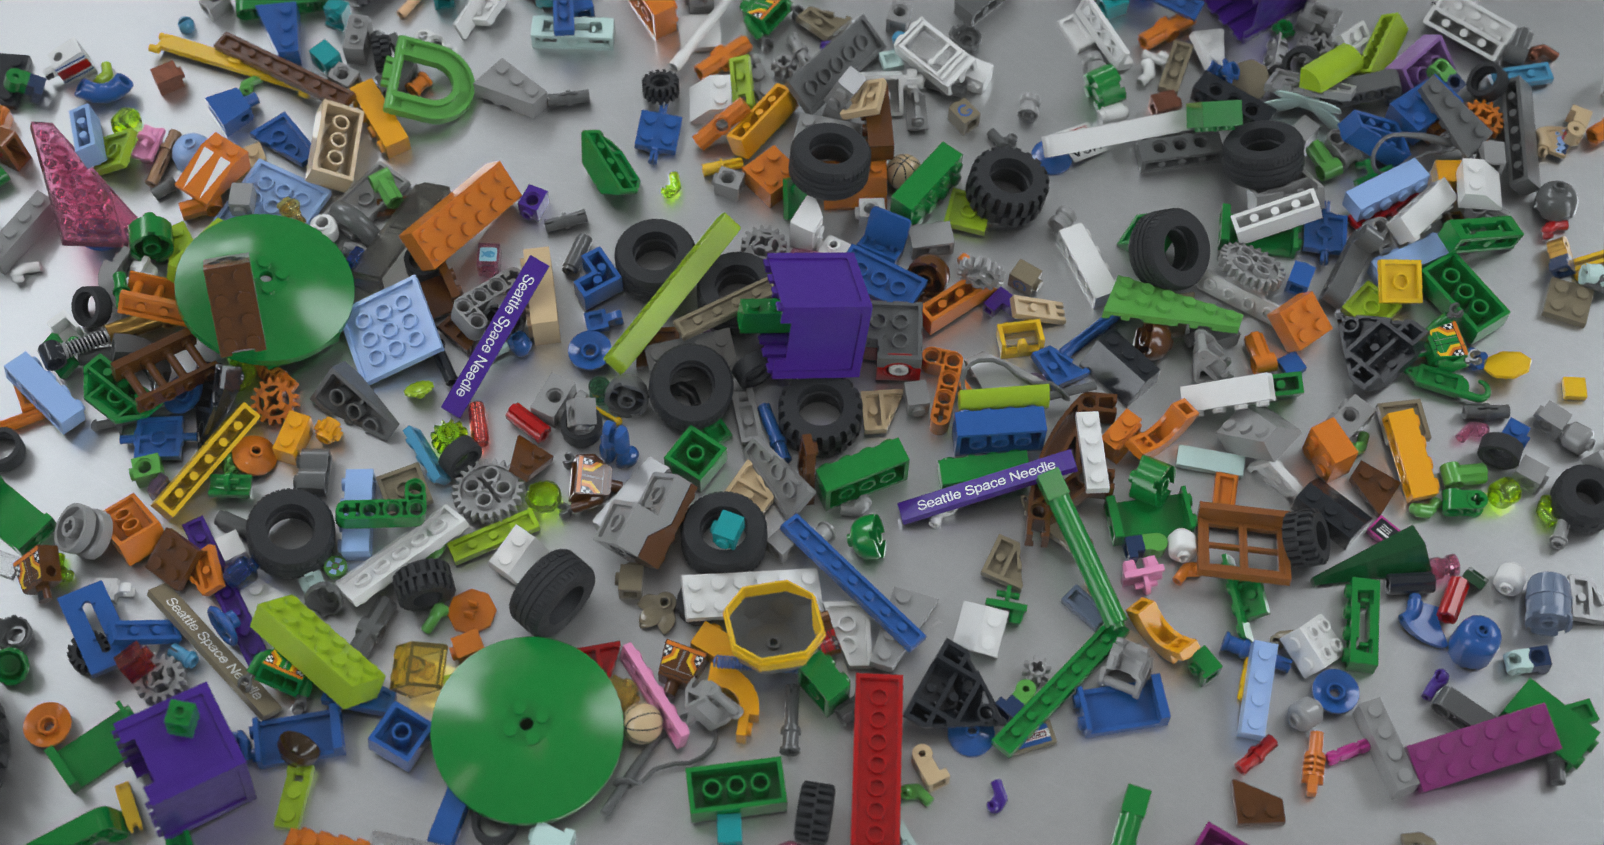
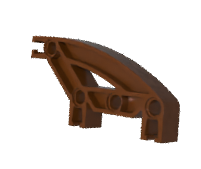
M1082 393L1056 423L1039 456L1040 459L1074 448V460L1078 471L1073 472L1064 480L1075 507L1087 498L1105 500L1106 496L1113 495L1115 483H1113L1115 469H1107L1110 486L1109 493H1086L1085 483L1082 482L1084 481L1075 420L1076 412L1098 411L1100 424L1112 425L1117 414V407H1115L1117 404V394ZM1038 484L1031 485L1028 498L1024 546H1033V531L1031 530L1042 531L1040 536L1042 538L1041 547L1047 548L1050 526L1056 522L1050 506L1047 505Z

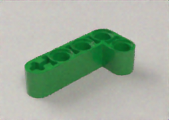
M418 478L408 480L405 484L404 499L341 501L335 509V522L343 529L421 526L425 522L427 509L425 483ZM417 490L420 493L412 494L410 491ZM394 511L397 515L391 516L388 512ZM419 511L421 514L413 515L411 512ZM372 512L374 515L366 516L364 513Z
M100 806L30 841L26 845H93L101 840L115 843L126 839L129 836V832L122 811L109 806Z

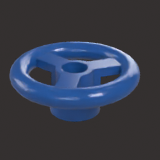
M209 606L207 609L208 618L217 634L228 645H237L238 636L235 629L241 625L238 616L232 610L223 613L218 607Z

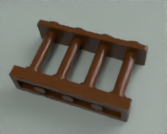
M186 327L111 362V370L116 382L127 379L138 395L135 399L137 411L142 413L152 410L165 401L173 400L176 396L186 391H191L200 384L214 380L215 367L218 362L215 360L207 364L194 346L197 344V338ZM187 350L199 368L187 373L175 357V354ZM167 360L179 378L167 383L154 364ZM147 369L159 387L146 392L134 374Z

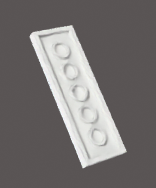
M445 504L425 518V522L421 526L411 528L334 584L340 588L341 594L355 607L364 604L371 596L385 589L393 581V575H395L396 571L409 563L426 559L434 551L441 549L448 541L461 535L469 525L466 519Z
M817 568L682 575L681 587L686 622L724 620L723 610L742 587L781 580H789L812 592L816 597L821 613L824 609Z

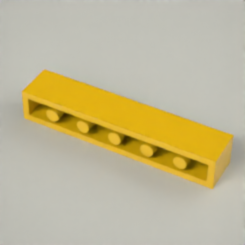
M242 402L150 506L166 520L173 518L261 416L247 403Z

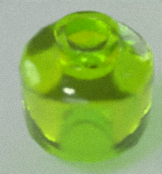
M130 107L121 108L111 118L110 122L114 133L129 128L138 131L143 123L139 112Z
M1502 477L1489 485L1487 497L1490 504L1496 508L1507 509L1520 501L1522 491L1516 480L1511 477Z

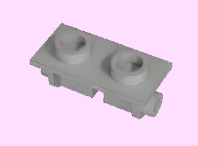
M1281 32L1274 38H1270L1266 45L1267 54L1263 60V65L1271 72H1274L1277 68L1282 69V58H1284L1288 50L1287 40L1281 39Z
M913 88L909 95L904 96L908 131L928 130L925 95H922L919 88Z

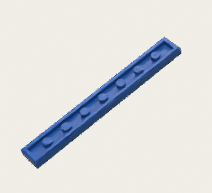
M796 513L780 525V530L906 651L910 653L925 641L927 636L800 515Z

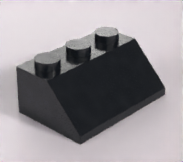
M1113 327L1096 341L1079 364L1082 369L1088 368L1090 370L1089 375L1110 394H1117V400L1126 408L1157 382L1161 370Z
M1319 477L1307 484L1296 496L1291 507L1293 511L1317 508L1327 523L1330 539L1344 550L1351 545L1373 520L1371 516Z

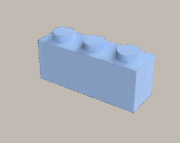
M89 103L70 110L69 115L76 154L87 169L107 161L101 122Z

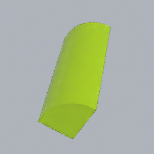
M1399 12L1380 16L1361 56L1363 68L1355 72L1354 76L1385 70L1395 60L1409 31Z
M1342 43L1301 68L1299 88L1323 93L1363 68V60L1360 53L1353 46Z
M1039 384L960 390L957 393L959 411H980L985 408L995 410L1005 407L1024 408L1029 405H1036L1037 407L1044 406V409H1048L1050 404V385Z

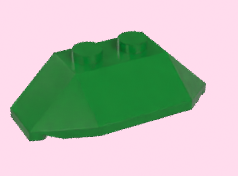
M583 130L581 132L582 164L601 194L615 195L637 194L641 180L622 150L611 140L604 137L600 130Z
M101 353L83 366L84 400L115 424L148 418L164 405L163 402L152 410L139 413L135 400L138 395L127 379L116 382L112 376L111 361Z

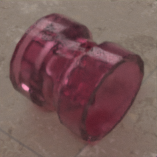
M1455 554L1445 555L1444 558H1430L1431 572L1435 575L1436 580L1444 579L1448 575L1450 577L1459 576L1460 563Z

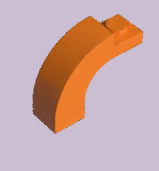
M1185 398L1178 400L1170 405L1164 415L1152 427L1129 438L1124 445L1139 460L1143 455L1153 458L1173 444L1190 427L1200 413Z

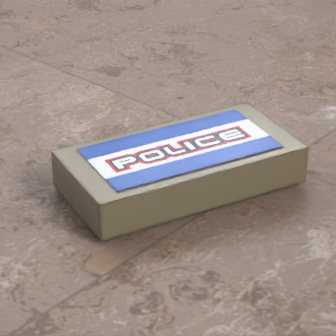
M1050 720L1045 721L1013 756L1056 745L1057 739Z

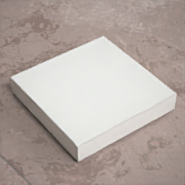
M709 14L678 16L681 49ZM719 19L693 52L712 51L718 45H722Z

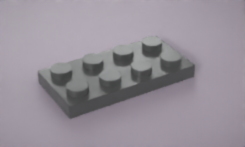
M730 328L698 334L686 341L679 338L648 345L644 348L650 374L660 356L669 349H672V347H677L680 344L696 343L697 345L702 344V346L712 348L721 357H724L731 371L737 363ZM684 369L673 376L670 386L676 385L679 381L688 383L708 377L698 370Z

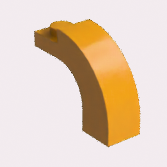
M1142 597L1125 610L1141 637L1156 653L1167 661L1175 664L1178 660H1187L1194 655V652L1201 648L1197 640L1181 635L1168 624L1155 601Z
M711 663L708 681L711 680L720 686L722 693L744 709L743 715L738 719L736 743L745 744L747 736L751 737L753 723L759 724L757 692L750 680L740 671L732 670V668L728 669V667L727 669H721V667L718 669L717 663H715V667Z

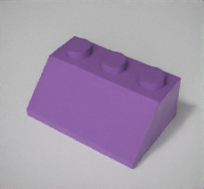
M1423 35L1389 64L1385 70L1396 69L1398 71L1404 95L1428 79L1426 69L1437 59L1443 58L1455 70L1456 67L1442 35Z

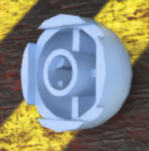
M187 133L176 140L172 148V159L177 170L181 173L200 145L207 140L205 136L197 133Z

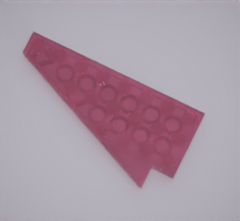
M31 121L30 131L62 246L128 247L127 227L138 217L93 167L87 169L76 154L75 147L53 123Z

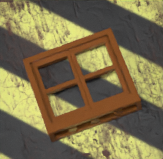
M1200 501L1197 511L1198 525L1196 527L1197 576L1290 586L1292 580L1291 562L1287 557L1283 544L1282 524L1285 514L1291 511ZM1209 527L1238 530L1239 545L1209 542ZM1247 531L1276 534L1277 549L1248 546ZM1209 548L1238 551L1239 567L1211 564ZM1248 553L1277 556L1278 571L1248 568Z

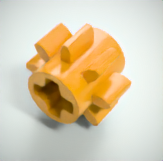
M326 417L322 421L318 419L313 428L316 430L317 440L328 445L334 443V441L338 442L343 434L340 427L341 423L332 417Z

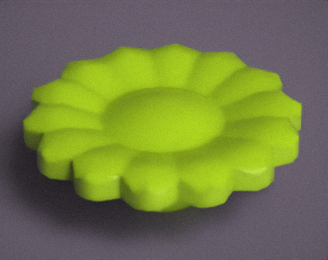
M422 380L411 383L403 391L407 397L422 399L425 397V394L432 391L434 385L429 380Z

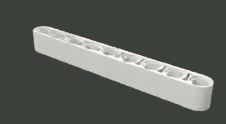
M1186 109L1046 135L1042 136L1041 139L1044 157L1046 158L1192 130L1194 128L1187 129Z

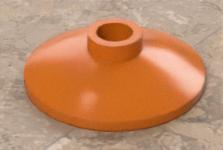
M250 435L243 437L232 449L234 465L244 474L252 476H262L269 473L275 467L277 459L272 450L273 444L261 436ZM253 450L258 451L259 454H255V453H253L252 451H253Z
M41 703L31 709L26 715L23 723V732L26 739L32 745L48 748L51 745H58L68 736L72 727V718L69 711L59 703ZM49 725H54L51 730L46 731Z

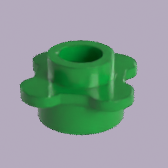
M1280 20L1272 26V31L1276 32V34L1282 33L1281 39L1289 36L1294 37L1296 34L1293 24L1288 20Z

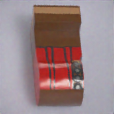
M828 610L821 612L820 615L826 637L818 647V650H821L825 655L829 654L831 657L841 654V648Z

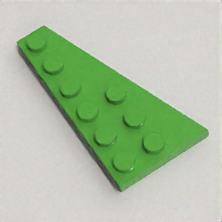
M1118 275L1101 317L1109 318L1110 315L1121 316V320L1129 321L1130 318H1139L1143 323L1178 326V323L1189 324V328L1197 329L1198 326H1207L1211 331L1237 334L1243 314L1218 307L1212 303L1196 300L1193 297H1186L1171 290H1164L1149 283H1142L1130 277Z

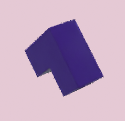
M1000 286L984 302L983 311L993 318L1002 309L1012 317L1010 298L1013 295Z

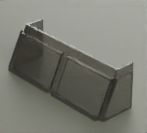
M427 182L415 184L351 269L355 287L371 295L385 289L382 278L406 248L398 235L451 193L449 186Z

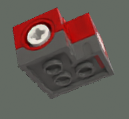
M871 300L873 309L863 359L876 361V380L920 381L923 302L909 303L903 301Z

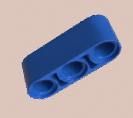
M448 787L429 832L427 845H455L469 812V808Z

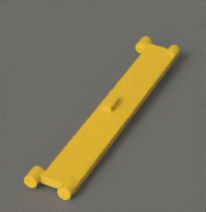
M160 32L158 35L160 41L156 45L149 44L148 46L149 52L160 54L161 50L250 77L257 76L263 81L297 90L299 97L309 99L311 96L205 44Z

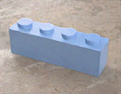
M1413 158L1346 191L1342 205L1356 222L1364 218L1369 219L1376 212L1387 210L1392 204L1398 201H1405L1410 195L1424 191L1430 174L1416 158Z
M1432 232L1424 239L1408 244L1401 249L1395 248L1387 255L1376 256L1370 261L1367 274L1378 287L1377 260H1421L1423 269L1449 252L1437 234L1439 232Z
M25 351L4 365L6 378L63 435L85 420V406L79 399L75 400L65 385H60L53 373L49 370L46 371L42 367L37 357H31Z
M346 469V476L341 481L342 491H345L344 498H341L340 502L345 500H375L376 476L374 470ZM372 512L364 513L366 516L374 515ZM339 527V531L342 532V539L338 540V553H342L346 561H366L372 557L374 528L343 529Z
M1254 640L1250 645L1236 737L1261 741L1265 737L1278 644Z

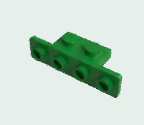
M1227 553L1222 554L1223 562L1221 565L1236 566L1234 558ZM1227 579L1226 589L1233 601L1231 610L1238 622V625H1236L1237 634L1241 639H1249L1253 643L1254 638L1249 621L1271 614L1264 585L1259 582Z

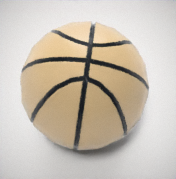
M899 154L890 160L887 165V180L892 187L899 189L921 165L919 160L909 154Z
M633 704L623 714L624 735L633 743L649 744L657 739L662 732V715L652 704Z

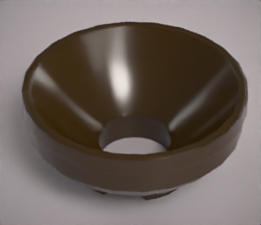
M285 731L277 741L281 759L291 767L297 768V766L312 765L320 756L318 745L302 733Z

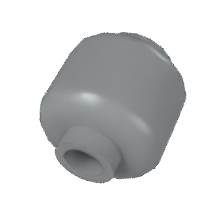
M1579 422L1567 424L1559 437L1564 448L1578 455L1583 454L1586 450L1590 452L1596 442L1593 439L1594 431Z
M1303 697L1289 706L1288 721L1292 727L1306 732L1322 722L1323 707L1318 700L1311 697Z

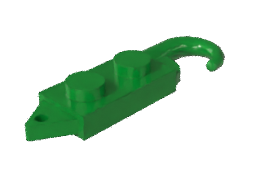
M1422 363L1420 366L1408 367L1404 371L1415 382V386L1450 397H1459L1481 403L1488 400L1491 396V388L1483 380H1479L1478 383L1484 387L1485 392L1484 394H1476L1469 391V383L1464 376Z

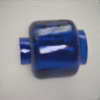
M239 555L225 565L223 577L231 588L244 589L257 580L259 565L254 558Z

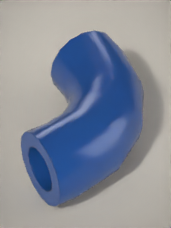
M116 73L110 81L105 83H95L83 78L79 82L74 95L91 103L108 104L120 100L130 92L134 85L131 79L122 73Z

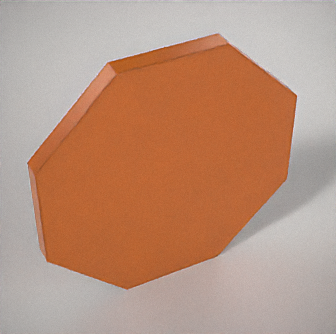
M469 589L453 597L449 606L448 617L455 631L466 633L477 628L478 632H481L491 627L497 609L488 593Z

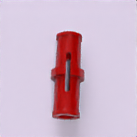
M1267 734L1257 745L1251 746L1248 749V753L1234 764L1235 769L1245 776L1258 763L1261 764L1267 754L1278 746L1277 740L1272 735Z

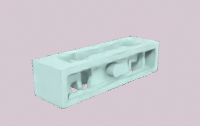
M533 16L531 28L532 48L614 50V18L574 17L575 35L554 36L553 16ZM551 38V40H554L555 38L557 42H544V39ZM589 39L593 41L603 40L604 43H590Z

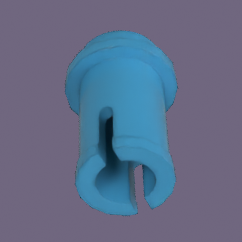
M177 643L171 645L175 651L170 648L168 649L167 655L169 657L173 656L175 660L180 661L184 668H194L199 661V656H197L195 651H188Z

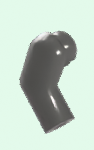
M994 128L987 132V136L997 147L1010 146V148H1013L1018 141V137L1013 133L1003 137Z

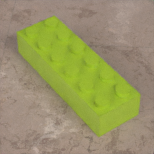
M291 594L257 605L250 627L340 707L347 709L378 697L386 675L365 658L360 651L350 645L345 638L336 633L330 625L306 607L297 597Z

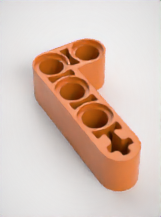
M927 347L922 352L921 369L927 374L939 376L930 414L929 429L935 435H944L948 431L962 372L963 357L956 351ZM945 382H950L952 385H946ZM946 401L948 402V404H942L940 402ZM939 416H943L941 422H938Z

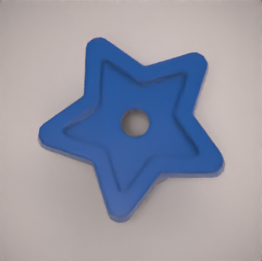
M1224 58L1222 60L1223 68L1220 72L1226 76L1227 82L1232 84L1233 80H1239L1240 69L1236 62H1228Z

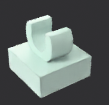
M320 570L305 574L298 581L305 594L312 585L323 582L324 579Z

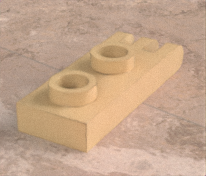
M1013 295L1010 298L1012 318L1024 320L1040 319V322L1058 325L1066 323V318L1063 317L1065 312L1062 302Z

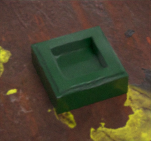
M1469 567L1462 575V577L1480 590L1489 582V579L1472 567Z

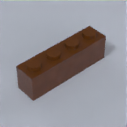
M887 83L880 114L860 117L861 121H865V124H862V136L866 137V141L870 146L871 161L894 159V137Z

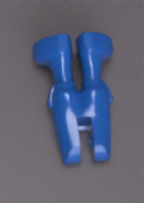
M607 420L603 425L602 436L600 437L599 453L601 458L607 464L613 463L616 459V467L619 469L634 466L639 460V451L636 447L630 446L627 427L620 425L617 428L616 422Z

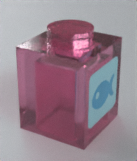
M478 243L476 264L478 275L492 278L501 273L502 251L500 243Z

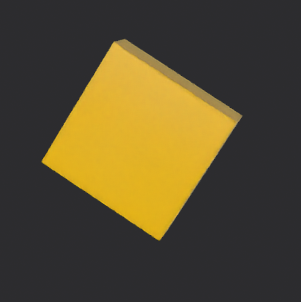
M1562 378L1561 384L1564 400L1587 399L1585 378Z

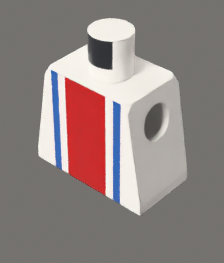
M75 36L48 53L51 66L42 70L48 81L59 76L65 84L72 83L97 72L91 57Z

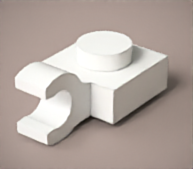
M95 578V582L103 581L112 603H117L118 597L134 598L135 588H131V583H121L118 578Z

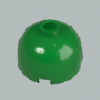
M878 514L861 516L853 522L850 533L847 534L848 546L852 547L854 552L863 559L876 560L885 557L886 540L882 541L881 534L885 533L880 516Z

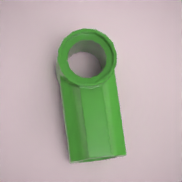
M1313 141L1306 147L1305 151L1315 165L1316 175L1321 182L1343 174L1341 161L1337 157H1332L1322 141Z
M387 167L367 176L374 192L379 193L388 209H396L401 206L404 198L395 185V180Z
M1452 461L1444 463L1439 467L1444 489H1460L1464 485L1483 484L1488 481V469L1484 463L1460 465L1458 462Z

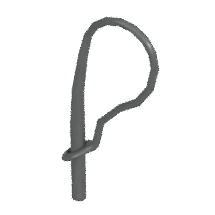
M1421 132L1391 133L1384 136L1375 145L1371 154V167L1378 175L1384 173L1377 169L1375 156L1381 144L1392 137L1422 139L1442 145L1441 151H1426L1415 157L1417 160L1427 155H1442L1459 149L1457 146L1454 147L1450 141L1451 137L1445 138Z
M978 358L970 362L963 369L960 378L961 389L967 390L965 387L967 371L975 364L993 362L1004 366L1014 376L1030 385H1051L1054 391H1050V400L1062 398L1065 401H1070L1069 396L1097 390L1095 381L1063 389L1051 381H1031L1017 373L1007 363L995 358Z
M688 713L680 715V719L687 718ZM663 728L659 737L646 745L625 775L613 781V785L616 788L600 810V813L608 817L626 789L643 784L656 771L673 766H689L704 760L716 747L718 742L717 728L713 730L714 739L711 746L701 756L689 761H674L653 767L641 780H634V777L652 750L667 734Z

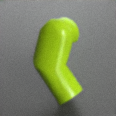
M109 61L101 63L102 72L96 76L93 82L105 83L114 77Z

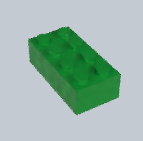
M942 142L891 196L890 212L910 219L911 226L921 224L927 213L931 214L934 211L939 200L946 198L951 187L959 184L962 178L963 154Z
M1448 253L1422 269V292L1442 314L1450 312L1449 307L1452 303L1460 304L1458 308L1454 309V313L1463 310V316L1451 319L1456 320L1462 336L1470 345L1475 344L1505 324L1511 311L1457 253Z
M898 437L886 439L872 448L865 447L859 453L845 455L831 464L824 463L820 465L818 469H815V491L825 511H829L841 506V504H847L859 499L860 495H870L907 480L910 459Z
M781 756L685 768L691 823L717 820V814L741 813V817L787 811V795Z

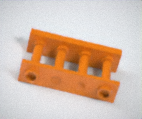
M130 271L128 280L130 291L121 290L117 313L187 327L176 305L173 282L164 277Z

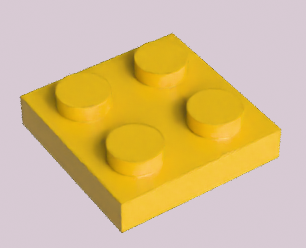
M1377 260L1379 303H1423L1421 260Z

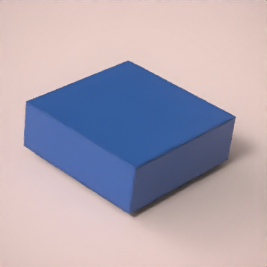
M1296 351L1277 359L1278 367L1282 373L1298 371L1303 373L1307 369Z

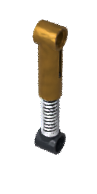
M128 316L103 325L104 328H101V331H94L93 334L90 332L89 335L86 334L85 336L82 335V338L71 339L70 342L45 341L39 345L37 352L45 368L49 371H55L65 366L67 359L72 357V355L76 356V353L80 355V352H88V349L91 351V348L95 349L96 346L99 348V345H107V342L111 345L114 333L140 336L162 327L172 329L178 325Z

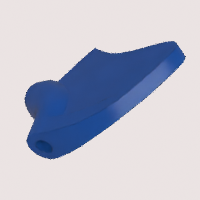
M1411 593L1408 597L1406 611L1398 615L1400 624L1419 641L1435 648L1445 649L1448 646V642L1442 631L1439 618L1436 615L1439 607L1423 603L1419 593Z

